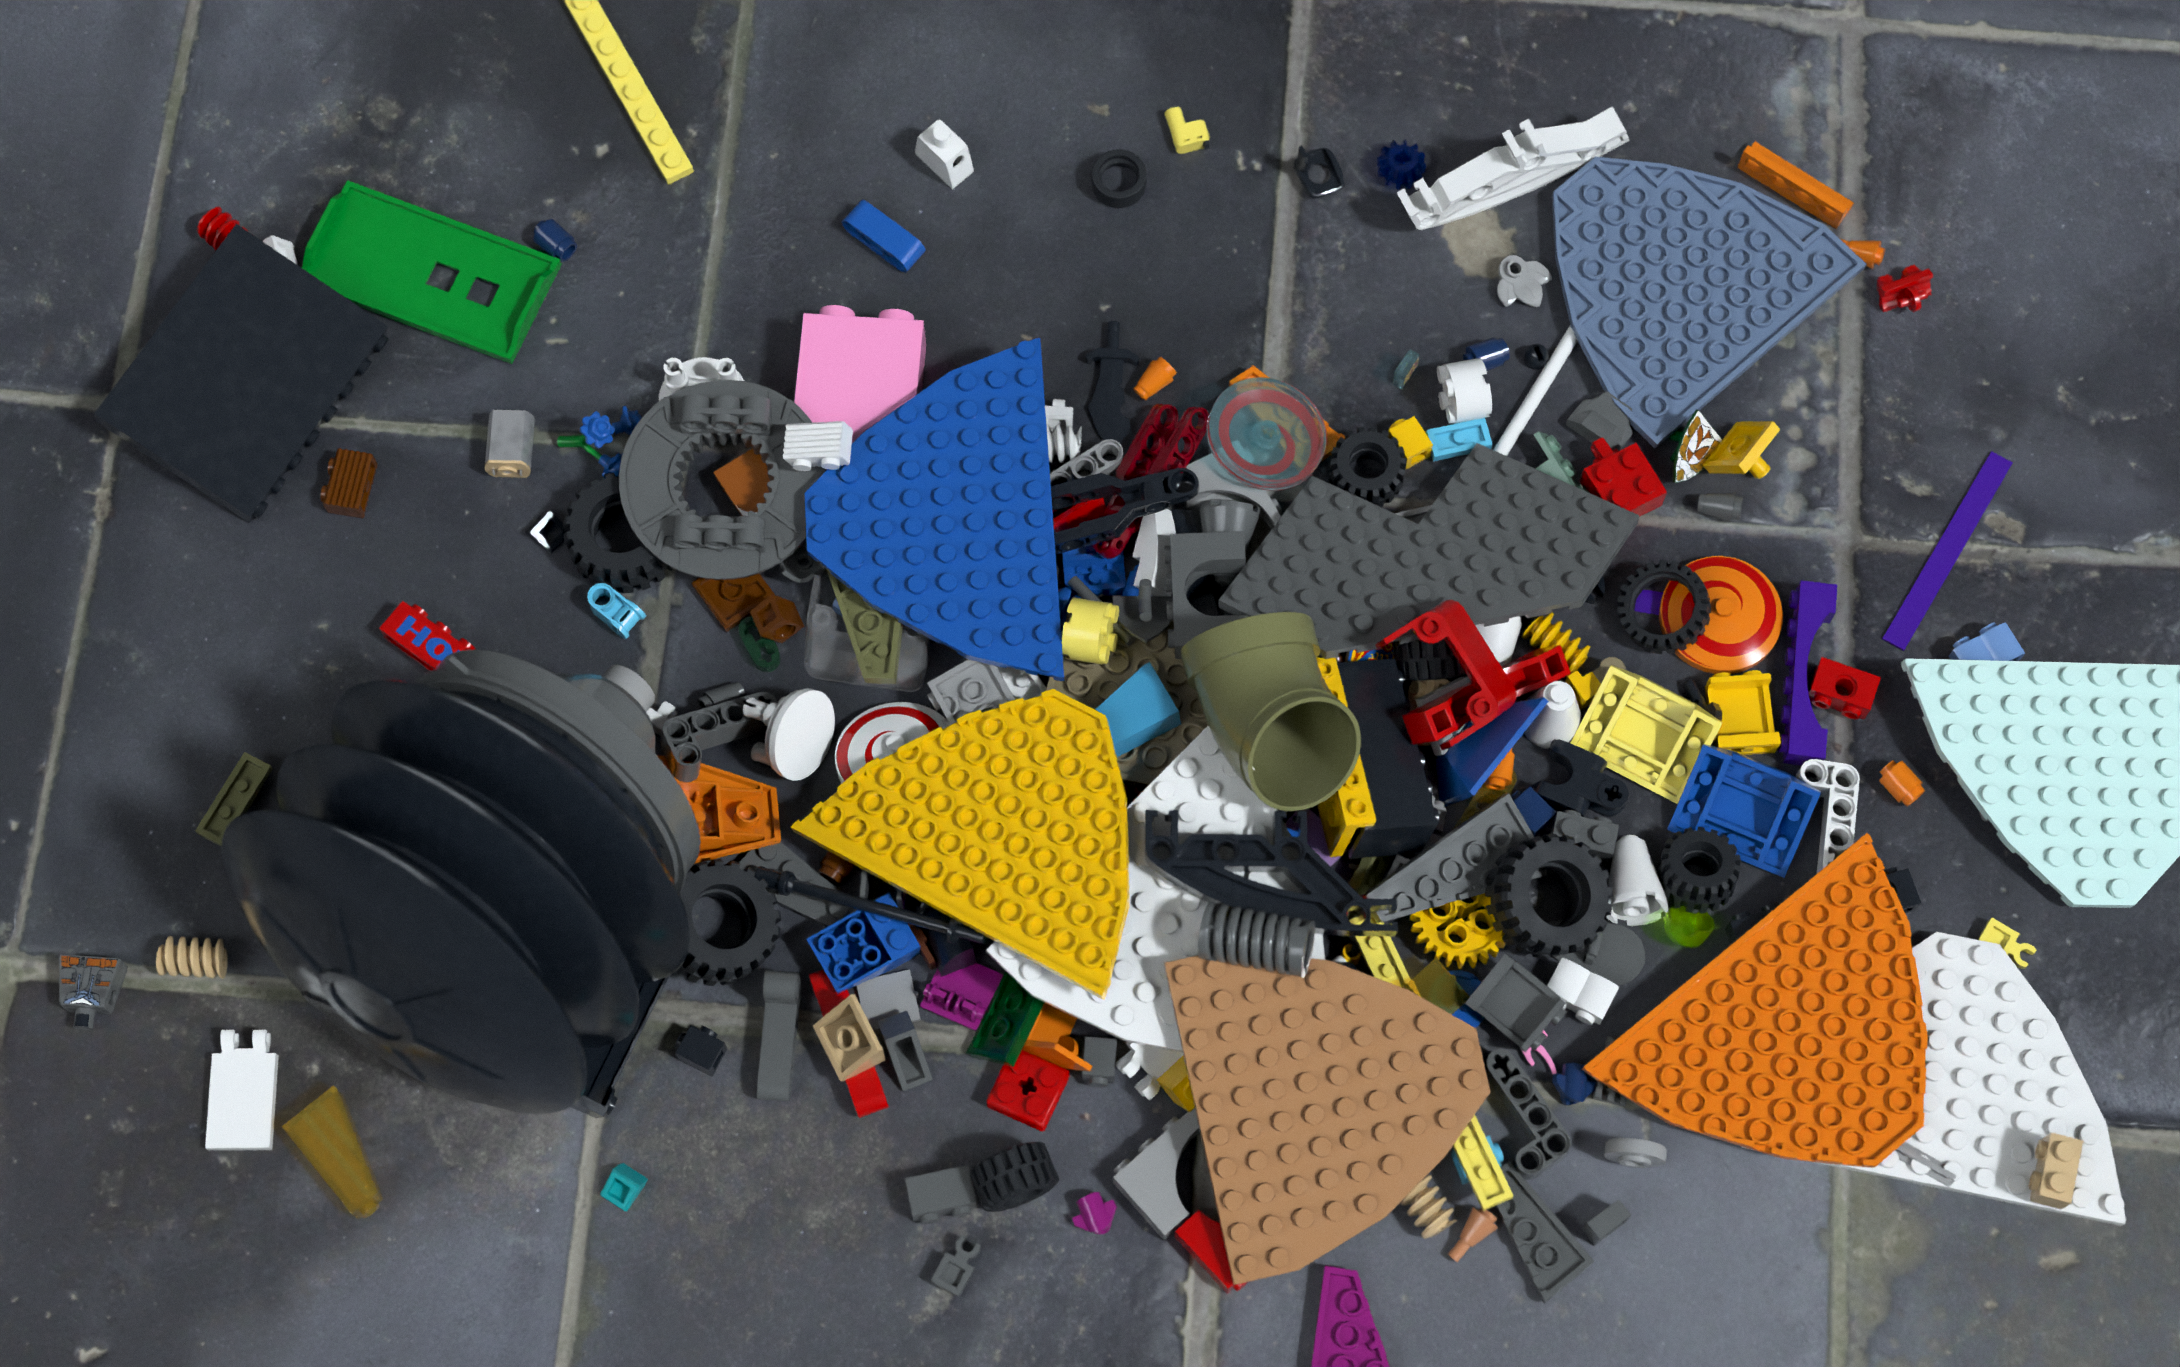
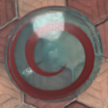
M1259 377L1234 383L1217 398L1207 421V439L1216 461L1234 479L1256 489L1277 491L1301 484L1313 474L1325 453L1327 435L1319 410L1299 389L1277 379Z

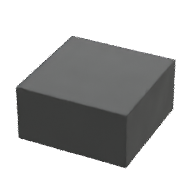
M1618 1199L1587 1222L1582 1231L1595 1246L1625 1224L1631 1217V1214Z

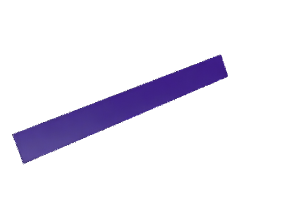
M1991 451L1882 640L1902 651L1905 650L2013 462Z

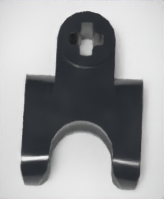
M1557 739L1552 741L1549 746L1550 757L1553 761L1567 769L1570 774V780L1560 785L1550 784L1546 781L1536 782L1531 786L1553 810L1559 812L1573 810L1579 812L1582 817L1585 816L1587 809L1606 817H1616L1621 814L1628 800V788L1622 781L1604 774L1607 761L1592 752L1564 740ZM1610 794L1616 796L1613 802L1607 800Z

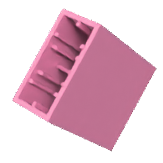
M839 305L824 306L819 310V314L804 313L794 403L804 411L812 423L844 421L853 429V443L864 431L922 391L926 354L924 321L914 320L913 314L901 309L883 310L879 313L878 318L856 317L853 310Z

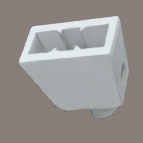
M937 120L918 136L915 154L952 190L974 172L968 146L942 120Z

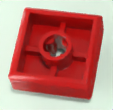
M1022 1050L1014 1067L1002 1066L986 1100L987 1107L1043 1132L1069 1080V1071ZM1028 1082L1033 1083V1088L1036 1092L1030 1091L1027 1095H1023L1021 1085H1027Z

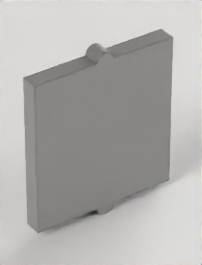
M910 969L878 976L857 985L860 1006L873 1031L880 1030L877 1021L904 1011H908L912 1022L921 1020L916 1000L919 994L917 991H914Z

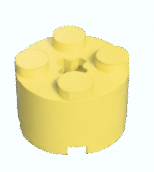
M1073 598L1067 609V612L1072 613L1069 622H1064L1062 633V652L1066 654L1065 659L1101 665L1107 664L1110 652H1115L1117 647L1118 635L1113 633V623L1116 624L1118 621L1119 606L1108 602Z

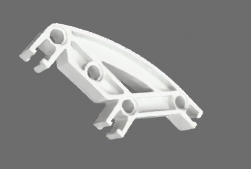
M1613 107L1585 122L1534 129L1530 120L1527 119L1519 125L1521 130L1525 131L1516 137L1512 135L1510 129L1502 133L1507 143L1506 146L1492 148L1440 177L1430 188H1428L1422 178L1414 183L1416 190L1420 189L1419 191L1408 196L1405 189H1402L1397 194L1416 229H1428L1485 211L1551 183L1586 165L1594 157H1601L1628 142L1627 132Z

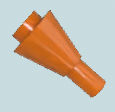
M1840 239L1866 263L1867 267L1873 269L1875 264H1881L1885 253V248L1881 247V241H1847Z

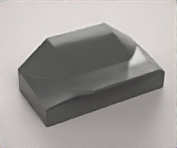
M1608 391L1592 399H1584L1567 419L1566 425L1591 443L1604 437L1612 450L1616 448L1618 451L1622 450L1632 437L1633 432L1630 427L1629 418L1614 404L1612 397L1631 411L1632 408Z

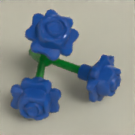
M623 406L620 421L612 423L611 426L608 416H601L598 412H593L591 416L582 418L583 426L580 427V432L583 435L559 436L557 444L560 448H583L598 459V463L604 467L602 473L604 479H606L605 474L614 472L615 477H618L623 453H618L611 458L606 454H600L589 445L594 443L595 447L599 449L604 444L611 443L613 441L611 435L614 432L615 434L625 432L630 436L642 417L638 410L629 411L626 406Z

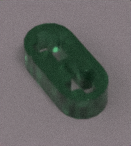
M752 616L746 617L739 624V634L748 654L758 670L762 672L774 671L778 668L781 661L779 649L775 641L760 636L758 631L760 640L755 642L753 636L747 633L749 626H753L755 629L757 627ZM764 647L768 654H772V661L767 663L764 659L760 660L762 658L760 648Z

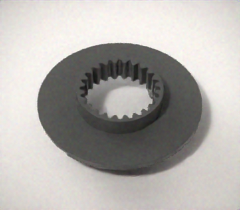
M715 380L685 387L668 397H664L642 417L634 428L624 448L620 464L619 490L621 502L627 520L637 538L647 550L666 565L691 576L705 579L726 580L748 577L768 570L787 559L806 541L804 493L827 470L821 466L811 467L809 471H798L793 469V466L783 459L786 425L812 423L810 418L798 405L771 388L746 381ZM731 439L735 446L740 441H743L744 448L746 449L752 446L754 454H760L763 463H766L770 482L767 483L769 493H764L763 495L765 503L757 504L758 512L749 511L748 516L731 518L724 515H703L699 517L694 509L690 510L682 494L681 482L684 481L682 471H687L688 469L685 461L694 460L692 453L694 451L700 454L703 453V445L705 444L713 448L717 440L721 445H725L727 440Z

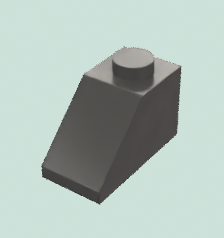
M908 1011L877 1021L902 1090L905 1091L932 1081L931 1073Z

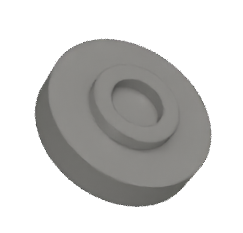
M1613 1138L1605 1142L1604 1157L1621 1165L1634 1168H1648L1666 1164L1667 1149L1661 1144L1634 1138Z

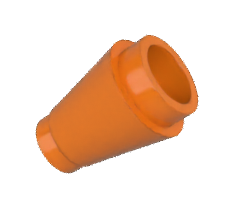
M1159 357L1156 361H1151L1133 390L1140 398L1146 401L1149 397H1152L1173 382V377L1177 372L1165 359Z

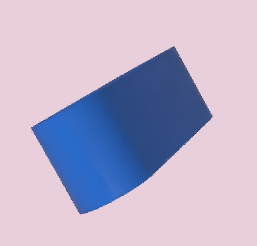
M861 200L842 220L843 227L853 237L901 272L907 273L926 251L924 245L915 236L865 200Z

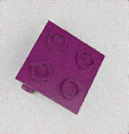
M977 963L942 977L937 968L931 983H928L924 989L923 995L925 996L920 1007L977 1031L1003 974Z

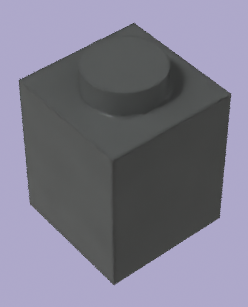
M1085 1037L1083 1060L1091 1064L1092 1069L1090 1072L1083 1071L1082 1079L1085 1082H1089V1086L1107 1087L1108 1083H1114L1117 1039Z

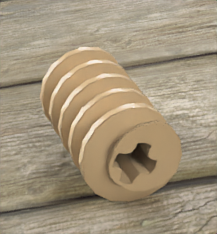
M168 936L165 944L160 945L157 951L156 969L160 976L165 975L168 971L171 976H177L181 973L182 976L189 977L193 973L197 978L203 977L204 974L208 978H215L218 974L221 979H224L227 972V949L224 947L223 939L220 938L217 940L215 947H212L210 938H206L201 947L197 937H193L190 946H187L185 937L181 936L178 945H174L173 937Z
M1427 1175L1400 1202L1403 1206L1412 1204L1407 1214L1410 1217L1419 1215L1414 1225L1418 1228L1426 1226L1421 1234L1425 1239L1437 1235L1458 1220L1450 1221L1448 1219L1454 1211L1453 1208L1444 1210L1441 1208L1447 1200L1446 1197L1435 1199L1434 1195L1440 1189L1439 1186L1428 1188L1427 1184L1433 1178L1431 1175Z

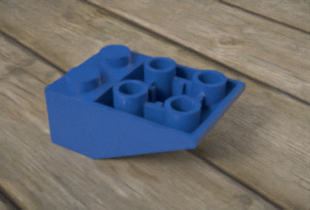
M890 893L875 900L876 902L897 907ZM862 910L853 912L806 939L837 994L891 971L918 956L921 952V946L907 923Z

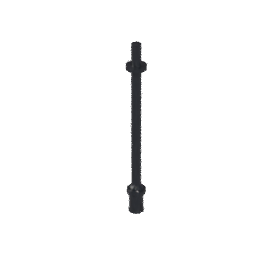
M759 866L754 875L759 881L764 878L769 884L767 888L778 890L780 895L788 896L793 892L942 932L947 934L948 943H956L959 937L985 944L987 940L986 936L968 926H964L954 918L949 922L797 880L794 872L786 870L782 873Z

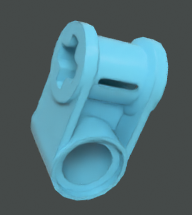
M606 583L595 584L588 591L587 598L593 614L623 639L629 637L628 632L639 620L646 618V614L635 603L623 597ZM601 596L610 598L606 605L595 604V601Z

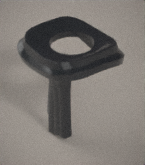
M1299 146L1298 157L1294 161V170L1308 196L1318 199L1340 191L1344 187V177L1340 164L1332 151L1327 148H1320L1306 153L1303 146ZM1314 165H1324L1329 169L1331 177L1326 183H1314L1308 176L1309 169Z

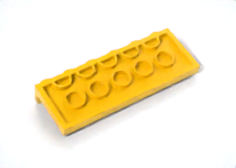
M1316 658L1329 689L1348 708L1336 658ZM1360 753L1354 770L1343 786L1327 800L1317 805L1330 857L1343 855L1358 827L1374 826L1376 823Z

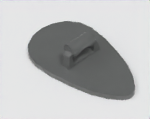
M1563 920L1552 921V922H1549L1548 924L1553 925V926H1557V925H1559ZM1608 923L1604 931L1597 933L1598 938L1592 944L1585 945L1584 949L1575 953L1553 957L1558 962H1560L1561 958L1568 959L1588 971L1606 978L1617 986L1630 983L1639 976L1645 964V949L1642 940L1634 931L1622 925Z

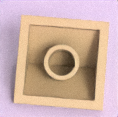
M855 994L849 995L813 1025L840 1082L885 1061L883 1049Z

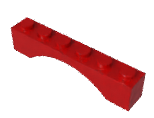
M1561 645L1536 649L1502 666L1516 689L1517 697L1571 674ZM1472 682L1402 715L1413 745L1437 741L1459 730L1461 726L1470 720L1466 713V703L1472 695L1478 692Z

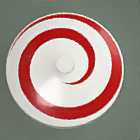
M910 702L886 703L864 711L845 727L836 745L835 764L841 784L866 763L878 757L881 760L897 752L898 747L939 727L944 729L942 720L945 718L931 708Z

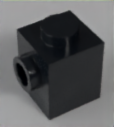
M691 1025L687 1033L683 1031L675 1043L676 1055L680 1061L713 1077L728 1049L725 1042L717 1039L718 1034L705 1026L697 1029Z

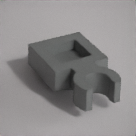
M963 1235L956 1241L955 1256L946 1252L930 1280L932 1284L960 1298L975 1270V1267L969 1265L968 1262L975 1259L981 1249L980 1244L976 1243L972 1251H964L962 1245L966 1237Z

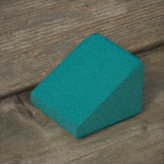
M621 1163L613 1168L600 1196L627 1212L648 1179L626 1164Z

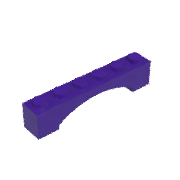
M1801 580L1796 590H1791L1789 608H1793L1794 612L1793 619L1790 618L1788 621L1787 637H1792L1791 647H1787L1785 654V665L1790 666L1789 676H1785L1783 683V694L1788 696L1787 705H1783L1781 711V723H1785V734H1781V744L1779 746V752L1783 753V763L1803 765L1810 759H1826L1828 729L1821 728L1810 703L1807 687V664L1810 647L1817 630L1823 623L1830 624L1836 613V584Z

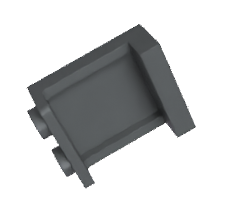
M1508 953L1504 954L1465 1002L1471 1009L1477 1011L1515 1042L1524 1052H1527L1529 1048L1535 1051L1547 1037L1542 1033L1550 1023L1556 1026L1567 1013L1563 1009L1567 1002Z

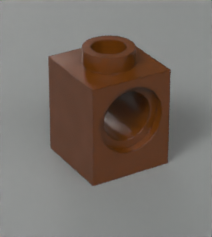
M773 594L750 611L760 636L779 643L785 642L805 627L794 602Z

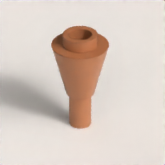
M1473 1207L1460 1234L1459 1241L1450 1250L1448 1255L1458 1263L1470 1247L1475 1246L1498 1229L1494 1224L1497 1218L1488 1210L1483 1211L1480 1208L1478 1211Z

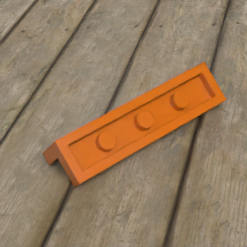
M1754 142L1751 147L1748 145L1743 151L1738 169L1833 228L1837 229L1851 210L1854 202L1759 143Z

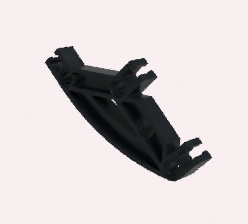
M1158 810L1145 811V859L1149 867L1178 887L1206 902L1212 901L1221 905L1227 904L1231 910L1235 906H1240L1243 912L1247 908H1251L1254 910L1255 915L1258 911L1262 910L1266 912L1267 918L1273 912L1278 915L1279 920L1282 915H1288L1291 921L1295 917H1300L1302 920L1312 919L1315 921V934L1395 936L1398 931L1397 922L1385 925L1373 924L1370 921L1372 911L1388 910V913L1397 912V899H1363L1307 844V811H1298L1296 816H1293V823H1299L1298 837H1284L1282 835L1281 823L1283 818H1287V811H1274L1273 845L1261 834H1191L1179 845L1178 810H1169L1168 815H1165V822H1171L1170 836L1168 837L1153 835L1152 822H1154V817H1158ZM1157 846H1165L1170 851V856L1167 859L1160 860L1153 855L1152 851ZM1227 846L1234 851L1235 856L1230 860H1223L1218 856L1217 850L1220 847ZM1285 847H1293L1297 850L1299 857L1292 861L1287 860L1283 857L1281 850ZM1233 872H1283L1304 894L1262 884ZM1352 910L1359 911L1363 915L1364 922L1359 925L1350 923L1347 913Z

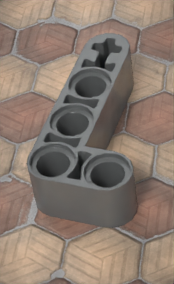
M758 692L666 720L662 728L660 745L673 776L681 782H692L700 773L701 750L767 731L768 726L763 721L744 716L743 706L746 704L753 707V705L746 702L749 698H755L768 704L777 703L776 698L770 693Z
M766 970L763 984L765 1010L757 1081V1099L790 1101L801 999V979L798 972Z
M1496 1049L1488 1055L1484 1064L1487 1079L1531 1141L1518 1151L1512 1164L1525 1180H1532L1565 1158L1571 1147V1139L1515 1057L1505 1049ZM1495 1061L1497 1064L1504 1063L1506 1065L1504 1070L1501 1068L1495 1070L1493 1068ZM1505 1077H1507L1509 1080L1506 1084H1503ZM1513 1086L1521 1087L1525 1091L1526 1097L1523 1099L1514 1098L1510 1093V1088ZM1532 1112L1539 1113L1543 1116L1544 1124L1541 1126L1533 1125L1528 1119V1114ZM1547 1140H1559L1563 1146V1151H1551L1547 1146ZM1524 1156L1532 1157L1536 1162L1537 1168L1533 1170L1525 1169L1520 1159Z

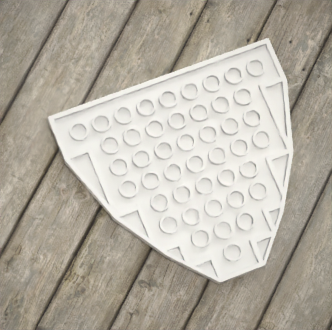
M1209 725L1127 807L1130 907L1111 977V985L1108 988L1106 998L1104 1000L996 941L986 950L1032 997L1124 1041L1181 1053L1183 1051L1164 963L1198 956L1200 926L1208 902L1183 890L1149 867L1145 859V811L1158 810V817H1154V822H1152L1153 835L1168 837L1170 836L1171 822H1165V815H1168L1169 810H1178L1179 845L1191 834H1261L1273 845L1274 811H1277V809L1270 807L1260 800L1234 772L1214 739ZM1282 820V835L1289 837L1291 835ZM1157 846L1152 851L1153 855L1160 860L1167 859L1170 856V851L1165 846ZM1223 846L1217 850L1218 856L1223 860H1230L1235 856L1234 851L1230 847ZM1285 847L1281 850L1283 857L1287 860L1292 861L1299 857L1297 850L1293 847ZM1233 872L1262 884L1304 894L1283 872ZM1315 934L1311 956L1313 959L1325 960L1322 934Z

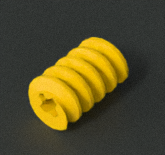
M1551 612L1545 616L1541 615L1525 630L1522 638L1526 639L1532 636L1530 645L1533 647L1540 644V648L1561 645L1571 674L1576 672L1587 659L1590 646L1587 645L1579 649L1580 637L1570 641L1571 629L1561 632L1560 629L1563 624L1561 620L1555 624L1551 623L1554 613Z

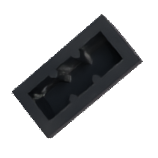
M933 907L924 914L949 922L952 919ZM921 927L941 977L976 964L974 951L969 940L959 937L956 943H948L947 934Z

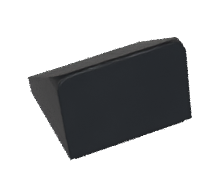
M544 511L525 533L549 553H552L564 540L563 534L565 530L563 523L551 511Z

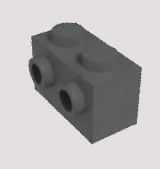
M1564 810L1563 812L1557 811L1552 824L1551 834H1557L1558 837L1567 835L1573 837L1575 843H1585L1590 848L1588 851L1590 855L1596 853L1602 860L1601 863L1608 865L1614 854L1619 825L1613 824L1610 819L1605 817H1594V819L1582 817L1577 811Z

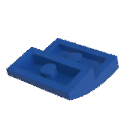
M1093 545L1062 553L1066 588H1071L1068 582L1072 577L1077 576L1097 597L1123 594L1126 585L1123 551L1113 559L1101 557Z

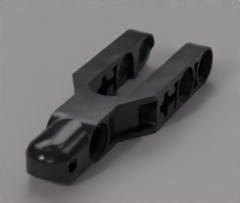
M1176 468L1124 481L1098 473L1051 486L1052 511L1111 495L1120 497L1126 504L1118 513L1079 523L1078 527L1059 532L1054 530L1055 553L1060 554L1119 538L1136 518L1157 513L1169 508L1171 505L1193 499L1198 494L1200 488L1196 474L1187 468Z

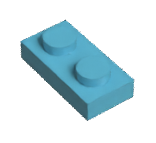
M1485 418L1428 429L1426 431V435L1433 444L1431 452L1433 461L1469 454L1477 443L1492 449L1493 445Z

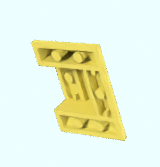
M1611 665L1570 743L1607 761V768L1678 804L1702 745L1712 744L1723 722L1697 704L1651 680Z

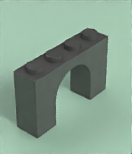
M1244 531L1170 534L1171 546H1164L1165 564H1171L1172 573H1166V592L1173 593V601H1167V620H1174V629H1168L1169 648H1175V659H1182L1180 653L1182 647L1197 635L1219 625L1248 617V615H1206L1192 607L1186 597L1189 587L1202 576L1214 573H1237L1245 566Z

